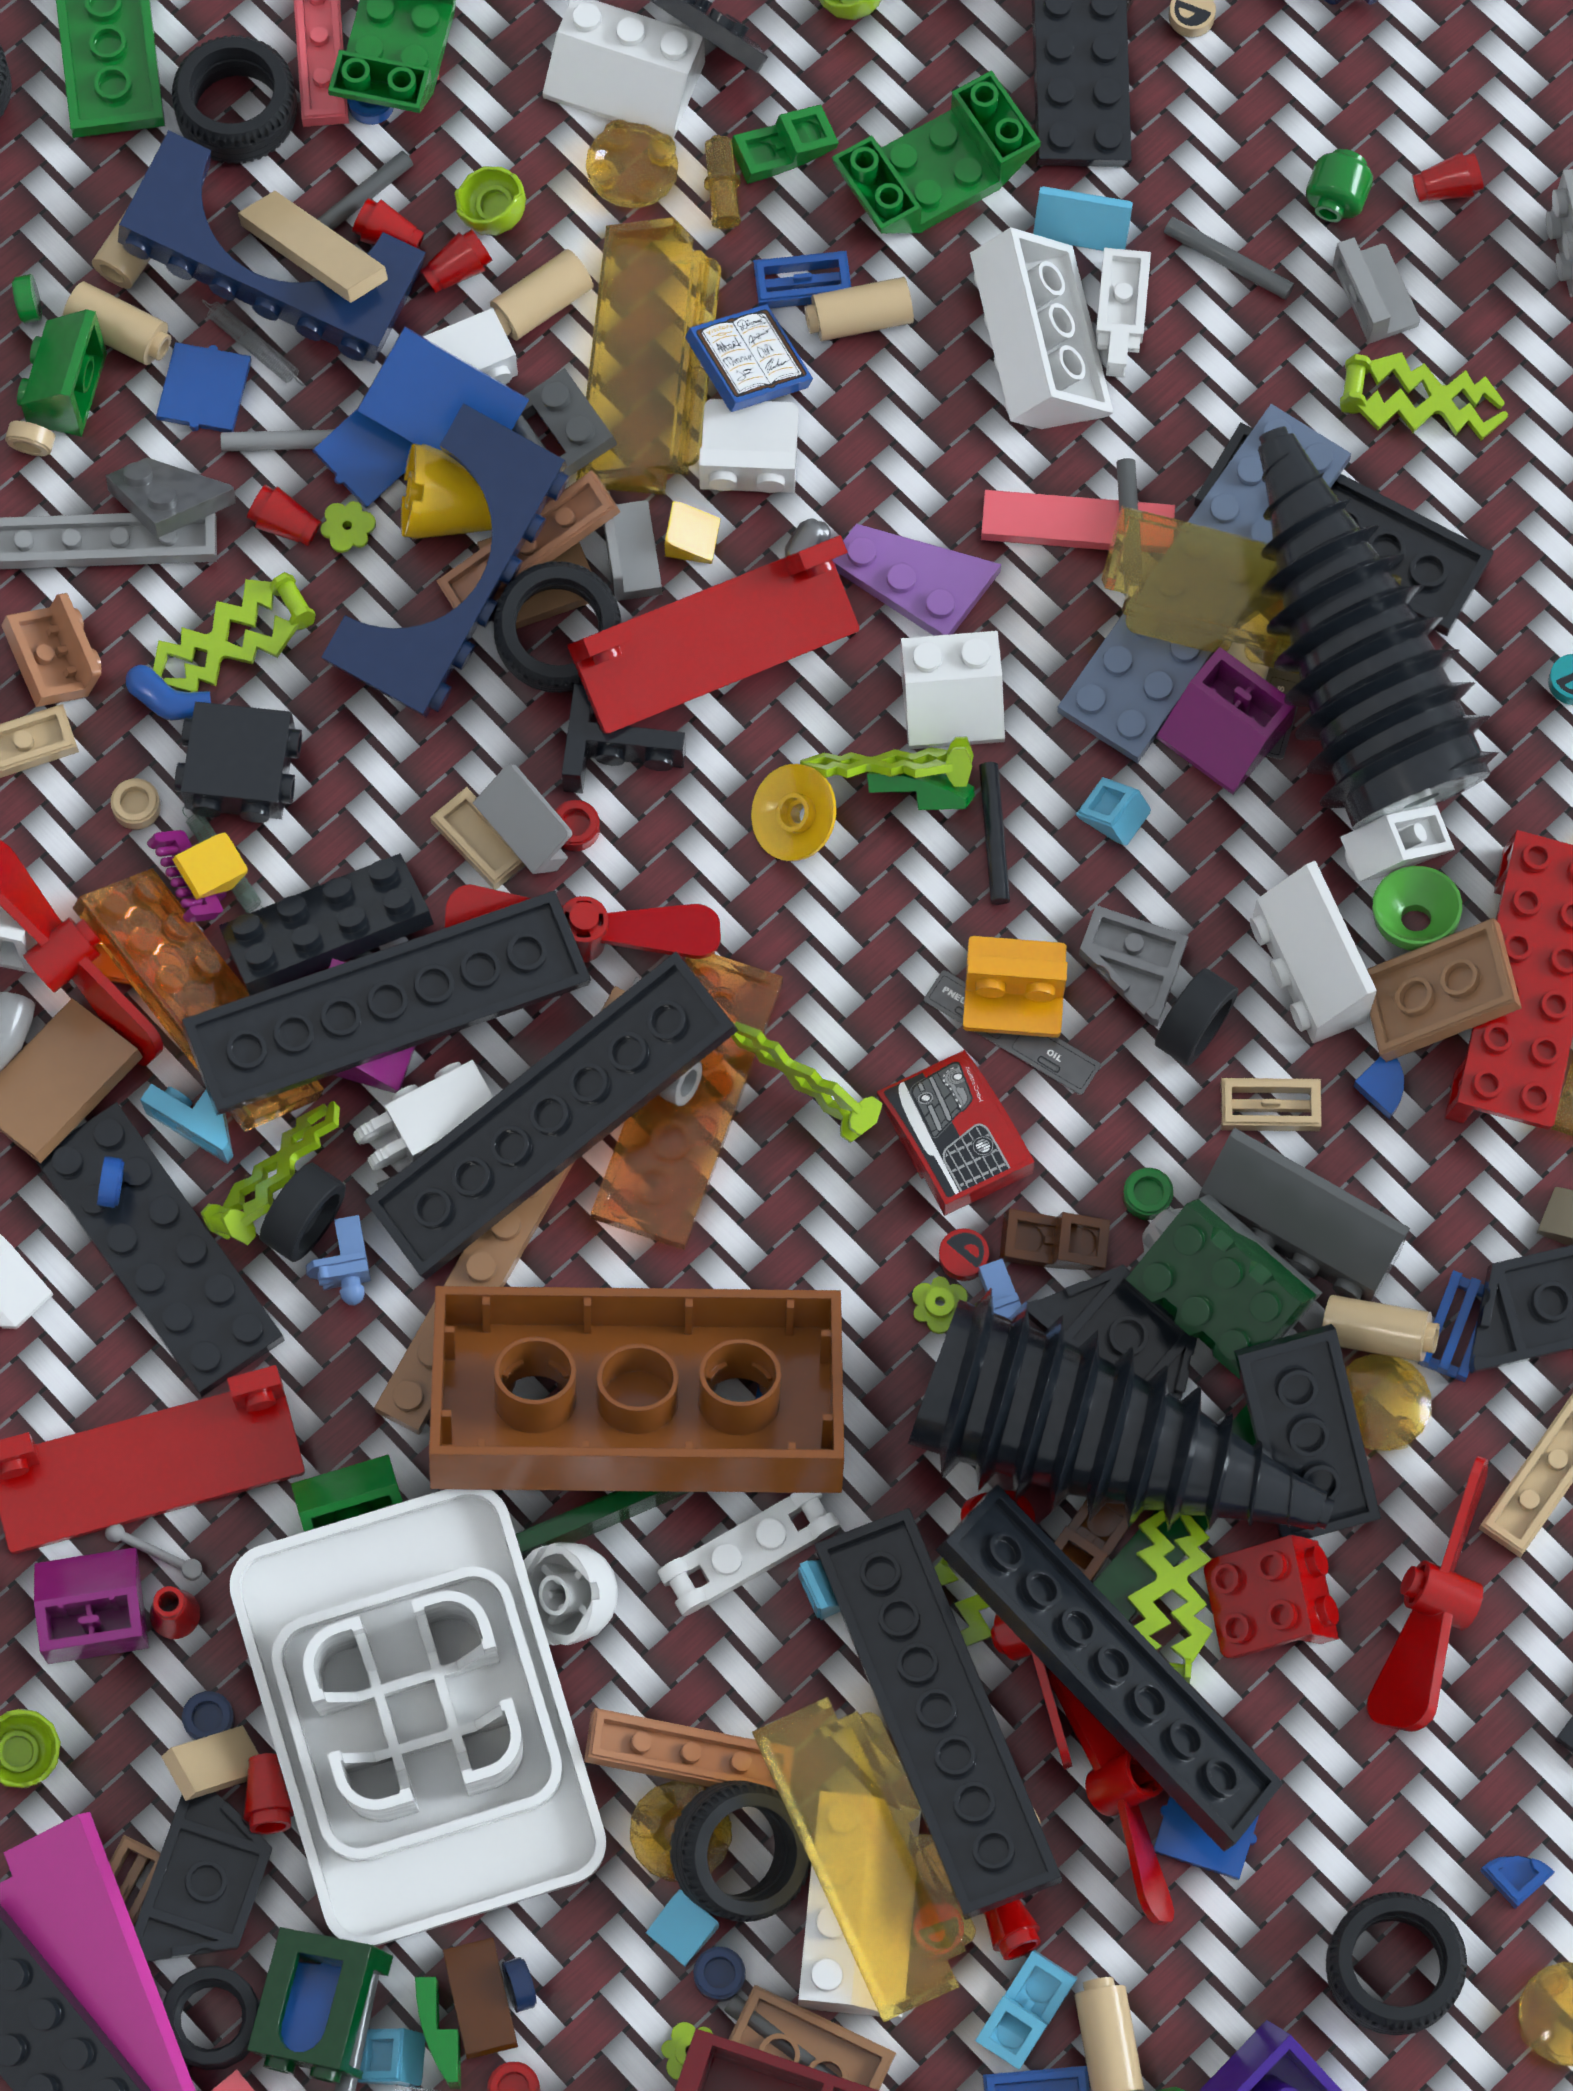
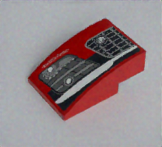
M965 1050L877 1091L876 1095L880 1102L883 1103L882 1106L920 1178L925 1179L944 1216L1033 1174L1035 1162L998 1097Z

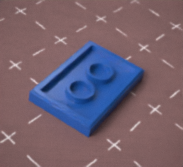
M404 326L358 406L357 411L414 444H426L442 450L440 444L463 403L512 430L526 407L529 398Z

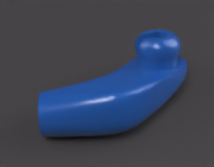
M146 665L132 667L125 677L128 691L154 713L166 720L174 721L185 719V717L192 718L195 701L211 703L210 691L183 692L175 690L153 669Z

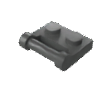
M565 368L524 395L529 398V401L512 431L546 449L526 421L538 413L565 451V454L560 457L566 461L567 467L564 473L569 476L617 445L609 429Z

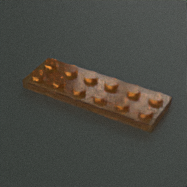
M153 868L79 896L73 906V910L80 919L84 918L102 940L100 945L199 1072L181 1025L182 1019L248 997L249 994L245 986L196 923L186 922L183 919V914L186 912ZM314 1081L229 1112L243 1131L246 1132L317 1101L324 1088L318 1081Z
M716 954L703 959H685V962L732 1022L736 1023L738 1021L761 1030L765 1034L783 985V976ZM730 1037L700 1061L702 1064L701 1080L688 1103L683 1106H677L657 1095L624 1122L593 1205L591 1219L683 1250L686 1249L754 1064L755 1053L738 1047Z

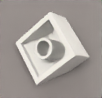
M998 631L901 638L900 667L909 750L949 747L955 737H968L970 745L1005 742L1003 681Z

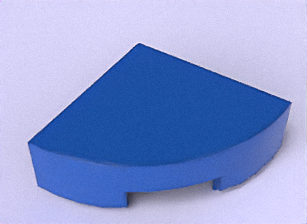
M1380 1056L1355 1080L1353 1087L1388 1119L1394 1115L1400 1104L1404 1091V1074L1397 1058L1386 1062Z
M1522 1856L1498 1857L1480 1869L1482 1874L1515 1909L1555 1873L1542 1861Z

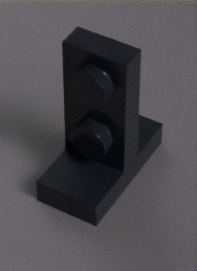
M574 684L562 768L563 790L565 792L583 793L588 758H595L597 762L609 766H619L624 764V762L641 763L646 768L655 771H669L672 767L684 768L686 754L685 732L626 726L612 733L604 734L599 723L593 722L594 711L584 686Z

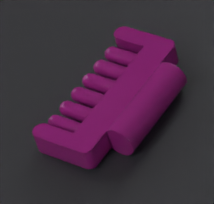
M183 830L157 832L147 841L149 848L156 849L155 853L157 856H171L163 857L160 860V864L163 867L176 866L172 860L175 855L193 847ZM170 867L165 871L168 877L182 876L177 867ZM183 877L171 879L170 884L172 887H185L176 890L175 894L178 898L193 897L182 899L180 903L183 908H189L183 914V919L186 922L214 920L223 911L220 901L227 896L226 891L196 900Z

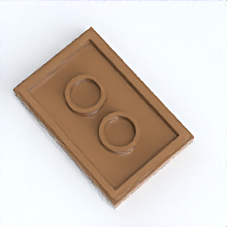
M1494 918L1367 969L1377 990L1369 1014L1379 1055L1386 1062L1522 1008L1501 927Z
M72 998L0 1072V1132L41 1164L143 1056L135 1046Z
M754 1985L729 2037V2040L793 2061L770 2043L778 2039L785 2040L794 2049V2062L799 2063L800 2050L798 2047L800 2045L816 2058L808 2067L815 2068L823 2063L839 2077L876 2090H880L896 2056V2052L757 1985ZM754 2010L784 2034L776 2033L763 2038L748 2026Z

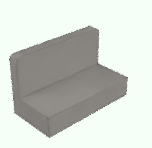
M1355 237L1337 243L1332 265L1368 344L1418 327L1420 317L1387 245L1379 244L1361 251Z
M648 500L616 504L620 513L603 524L616 600L662 595V584Z
M515 764L506 765L475 799L473 804L532 874L557 871L568 859L567 855L561 850V847L572 836V830Z

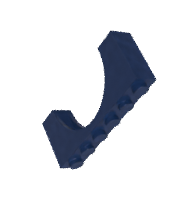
M168 130L119 223L118 243L122 244L128 253L139 259L147 260L150 257L166 265L169 272L181 279L191 280L194 278L209 285L210 290L223 299L234 300L236 298L251 305L252 309L265 319L272 321L280 319L295 326L296 331L305 338L313 341L325 340L337 346L344 356L352 360L363 361L365 359L375 364L421 273L420 270L423 267L426 252L382 232L376 244L367 254L385 266L388 280L352 303L319 280L311 282H285L254 273L234 260L223 249L213 235L206 220L202 202V187L210 168L211 150Z
M464 403L441 442L440 447L445 454L456 460L475 479L489 507L492 524V544L490 556L481 579L468 597L455 609L434 621L406 628H385L368 625L345 615L321 657L330 665L427 718L431 709L439 712L452 689L451 686L446 684L455 667L462 670L467 664L476 646L470 642L472 635L478 625L486 628L491 621L498 604L493 598L501 583L503 582L508 585L515 578L523 560L517 558L519 551L526 540L532 544L534 543L546 521V518L540 515L549 498L554 501L559 499L570 478L569 475L564 473L567 467L564 459Z

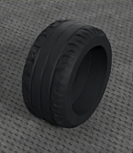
M226 35L222 38L216 37V40L210 39L207 43L204 42L200 47L197 46L193 51L189 52V56L184 58L176 71L172 85V101L179 129L184 138L211 150L212 160H217L221 163L225 161L227 164H239V162L244 164L248 161L253 162L254 159L259 160L263 156H268L269 152L272 153L276 148H279L281 143H284L289 136L290 131H292L297 115V97L293 76L283 57L263 41H258L256 38L252 39L249 36L244 38L242 35H231V37ZM227 77H251L266 84L273 91V96L267 107L256 117L241 123L228 124L217 122L206 117L196 108L204 91L213 83Z
M544 562L522 571L504 589L495 611L494 640L504 665L518 680L532 688L545 692H569L574 690V684L583 685L574 663L567 665L546 664L533 658L521 646L516 632V620L522 605L533 595L545 590L561 589L573 592L587 601L594 610L598 619V632L620 624L621 614L611 589L597 574L583 566L570 562Z
M733 1780L717 1783L706 1788V1790L698 1793L692 1798L691 1802L686 1804L685 1808L681 1811V1816H678L673 1827L675 1830L671 1835L670 1862L679 1887L694 1904L708 1913L725 1919L752 1922L777 1914L778 1911H782L791 1903V1900L797 1897L802 1890V1885H805L806 1879L809 1876L808 1870L811 1869V1852H813L812 1838L810 1837L811 1833L803 1814L786 1795L765 1785ZM754 1807L766 1817L772 1828L775 1841L773 1861L765 1877L756 1886L746 1892L730 1895L724 1893L716 1885L710 1874L707 1861L709 1841L714 1829L724 1817L737 1809Z
M1381 1893L1361 1901L1342 1918L1327 1948V1980L1336 2002L1356 2023L1381 2034H1412L1430 2027L1440 2020L1455 2003L1466 1978V1949L1457 1926L1447 1913L1436 1904L1411 1893ZM1385 1921L1402 1922L1415 1927L1430 1940L1438 1955L1440 1974L1434 1990L1423 2001L1406 2007L1391 2006L1374 1999L1362 1988L1354 1973L1352 1954L1357 1939L1370 1926Z

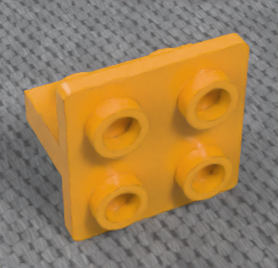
M971 936L968 942L963 1029L974 1032L1058 1038L1061 1035L1063 997L1067 980L1068 962H1066V945L1060 942Z

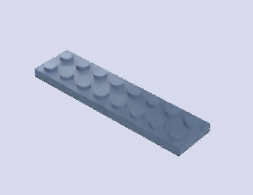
M1270 404L1143 584V592L1136 594L1057 706L1059 714L1137 764L1157 737V734L1189 682L1220 647L1277 565L1276 561L1266 560L1261 557L1263 548L1273 537L1271 521H1267L1263 517L1265 510L1268 508L1266 485L1262 481L1263 469L1258 448L1261 446L1259 437L1270 430L1285 426L1289 434L1293 433L1318 472L1320 474L1324 473L1322 478L1330 488L1350 461V452L1273 404Z

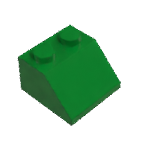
M86 309L47 320L42 337L36 336L34 338L30 351V363L33 364L29 379L23 378L21 380L17 393V405L22 407L26 422L40 425L48 430L82 437L107 355L96 311Z
M389 1454L291 1483L304 1532L403 1502Z

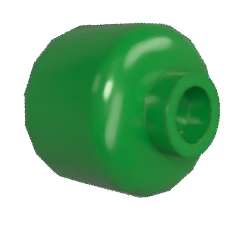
M1336 149L1332 153L1322 155L1316 161L1306 187L1305 196L1309 204L1315 208V213L1326 221L1339 222L1341 219L1354 218L1363 210L1372 187L1373 174L1367 166L1366 160L1360 154L1348 149Z

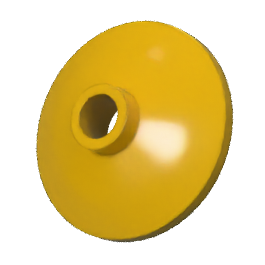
M788 764L775 769L762 781L756 791L751 811L753 831L761 847L777 859L800 861L813 856L826 844L836 820V800L830 783L818 770L802 764ZM804 807V817L801 821L800 811Z

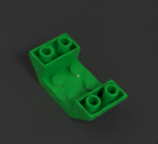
M360 0L346 51H338L328 94L420 113L434 93L455 13L456 0Z
M991 70L952 91L951 110L883 147H880L871 135L833 156L832 162L881 234L921 233L1000 190L1041 147V141Z

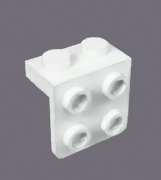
M723 399L708 400L704 405L702 448H700L699 455L700 489L795 493L799 417L797 405L792 402L765 401L730 412Z

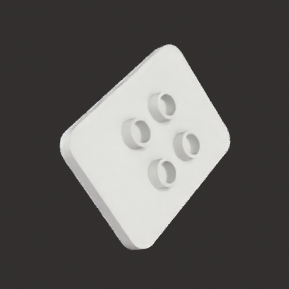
M444 1489L254 1547L237 1561L230 1578L231 1598L324 1919L331 1932L337 1938L370 1944L375 1947L576 1885L587 1880L597 1871L603 1861L606 1850L604 1827L511 1518L505 1503L494 1491Z

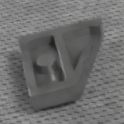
M147 457L106 475L108 491L156 538L236 503L235 491L230 484Z
M1096 905L1081 944L1079 955L1146 1021L1158 1027L1189 936Z

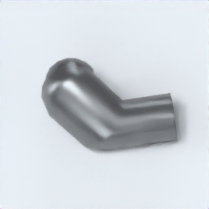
M814 518L799 523L785 546V557L829 540L831 537L829 526L825 522L817 521Z

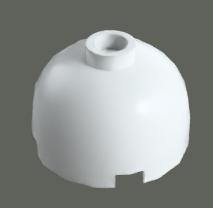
M570 1542L553 1543L532 1550L523 1560L549 1645H572L596 1636L613 1617L618 1601V1585L614 1571L602 1555L587 1545Z

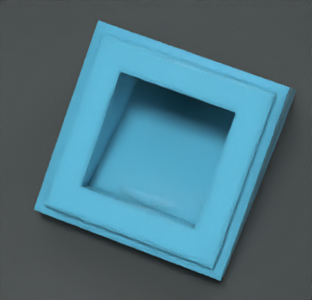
M1102 777L1076 815L1080 820L1113 841L1126 846L1144 823L1151 809L1138 789Z
M820 1560L800 1563L798 1578L817 1619L823 1620L840 1612Z
M679 1889L646 1931V1934L686 1967L718 1930L719 1922L708 1912L694 1904Z
M405 2028L368 2029L360 2067L363 2074L362 2078L358 2079V2082L420 2086L423 2078L426 2041L424 2034Z

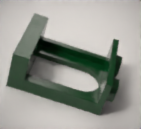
M280 1927L247 2051L265 2058L264 2068L285 2074L294 2075L296 2066L311 2069L309 2077L328 2083L340 2084L342 2076L361 2079L363 2071L349 2065L372 1975L388 1976L393 1955L370 1944ZM299 1959L342 1967L324 2034L312 2049L305 2052L290 2050L284 2043L281 2034L282 2022Z

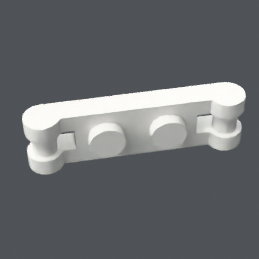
M792 1493L789 1497L689 1554L674 1559L661 1567L657 1574L664 1586L670 1585L678 1599L675 1601V1604L681 1615L684 1617L698 1611L834 1533L841 1525L834 1513H827L820 1502L823 1496L822 1493ZM803 1511L810 1524L797 1531L790 1517ZM700 1569L708 1583L695 1588L688 1575Z

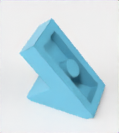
M153 1084L148 1087L140 1099L147 1115L228 1164L231 1161L233 1151L226 1114L223 1113L216 1116L207 1090L204 1091L192 1109L190 1108L193 1104L192 1101L180 1091L168 1087L164 1092Z

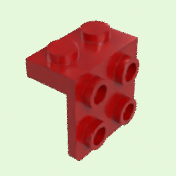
M1288 1535L1212 1558L1209 1563L1204 1565V1575L1219 1648L1224 1657L1235 1659L1297 1640L1324 1644L1339 1639L1336 1624L1339 1621V1612L1334 1599L1329 1595L1325 1576L1328 1573V1561L1325 1552L1319 1546L1317 1540Z

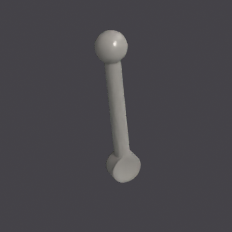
M120 1524L112 1525L105 1530V1536L110 1542L122 1541L132 1547H136L182 1570L183 1576L187 1580L194 1581L202 1575V1565L196 1559L185 1561L126 1533L124 1527Z

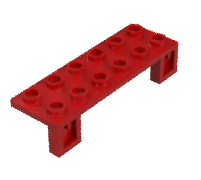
M841 535L568 644V649L601 731L604 734L612 733L858 632L860 629L833 561L834 558L848 553Z
M1516 830L1503 848L1494 893L1501 895L1496 921L1501 927L1522 1008L1472 1028L1466 1058L1453 1076L1444 1119L1464 1123L1472 1112L1476 1110L1549 1130L1555 1123L1573 1038V845Z
M273 1365L227 1378L230 1391L39 1444L34 1443L29 1432L1 1439L0 1517L10 1553H22L102 1531L112 1525H124L304 1475L305 1467L277 1366Z

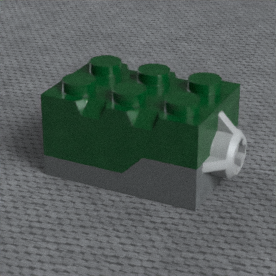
M1210 1194L1187 1203L1183 1208L1164 1209L1143 1232L1142 1241L1145 1256L1126 1278L1131 1285L1152 1303L1159 1304L1174 1317V1322L1189 1336L1199 1338L1212 1351V1356L1238 1379L1241 1378L1234 1351L1286 1337L1322 1294L1316 1286Z

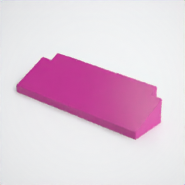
M91 1813L77 1814L4 1852L12 1877L0 1883V1904L151 2091H196Z

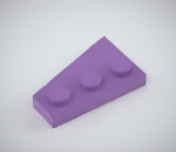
M856 524L843 540L848 553L833 559L840 575L933 636L954 634L1001 572V564L860 524Z

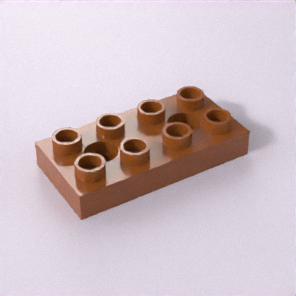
M435 1286L429 1442L430 1489L842 1493L844 1414L841 1290ZM530 1376L550 1378L557 1382L560 1391L549 1398L540 1400L524 1399L511 1393L517 1380ZM743 1378L757 1382L763 1396L751 1401L735 1402L718 1396L715 1391L718 1383L722 1381Z

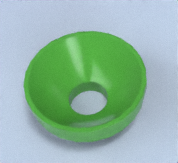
M1409 866L1393 871L1382 879L1373 896L1372 912L1377 929L1388 942L1399 948L1412 951L1454 934L1462 916V899L1455 883L1445 874L1425 866ZM1410 911H1420L1429 917L1430 924L1424 930L1412 931L1403 925L1401 919Z

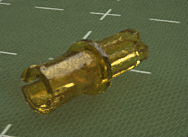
M714 135L705 142L708 176L704 179V188L710 194L712 226L718 229H730L741 223L737 188L741 185L740 176L735 173L732 140L729 137Z

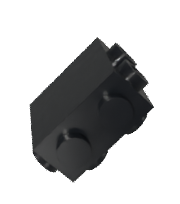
M195 701L193 717H185L182 729V746L188 747L185 763L178 762L175 772V791L181 792L185 808L191 810L196 815L209 818L218 817L221 813L240 815L242 819L255 823L267 822L269 818L282 819L284 803L292 804L295 792V775L289 774L291 758L299 759L302 746V730L295 729L292 712Z

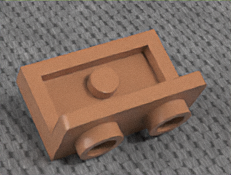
M68 593L57 594L49 608L6 615L1 626L36 707L89 696L101 676V660L97 651L91 649L84 632L82 615L77 608L73 607Z

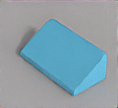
M1043 186L1040 187L1033 234L1072 246L1104 251V248L1125 250L1133 203L1127 200Z

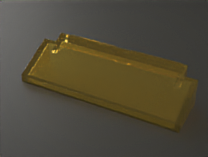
M674 217L606 225L586 399L609 429L617 445L578 470L576 481L592 470L597 474L606 490L665 495L667 473L688 475L689 466L694 465L699 460L700 448L702 447L704 405L707 402L709 376L704 368L700 367L701 363L685 336L690 327L716 320L721 266L715 259L708 258L701 250L693 251L694 239Z
M1121 506L1101 580L1105 589L1126 594L1122 611L1126 615V625L1131 632L1215 653L1219 647L1227 652L1232 642L1245 645V656L1250 662L1274 668L1277 658L1291 645L1290 637L1268 634L1266 631L1269 622L1283 610V600L1265 598L1261 594L1263 586L1277 574L1276 561L1266 560L1261 557V552L1268 544L1267 542ZM1391 574L1400 585L1401 577Z
M825 1696L752 1731L882 2021L885 2022L960 1987L947 1960L966 1951L964 1945L974 1939L976 1929L971 1918L967 1920L963 1918L931 1835L920 1834L914 1837L908 1823L914 1821L919 1816L920 1806L879 1716L872 1712H865L859 1715L857 1711H854L837 1719L828 1696Z

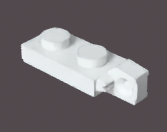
M1104 248L1095 339H1098L1097 349L1108 350L1106 376L1125 377L1127 353H1139L1140 343L1143 341L1151 252Z

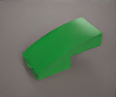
M820 104L780 114L775 125L733 135L729 146L747 184L784 173L817 159L836 149L839 142Z
M874 772L867 773L869 793L916 791L918 810L966 809L975 797L974 786L968 783L967 787H954L946 773L918 778L904 773L892 777Z
M415 1977L418 2013L430 2053L450 2089H461V2036L458 2029H440L439 1983L437 1978Z

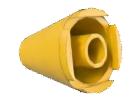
M412 444L404 481H407L406 496H402L401 502L402 536L418 539L492 531L487 501L480 486L470 473L442 450L426 444Z

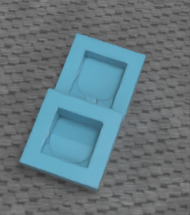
M1033 1950L975 2041L1020 2070L1078 1978L1036 1950Z

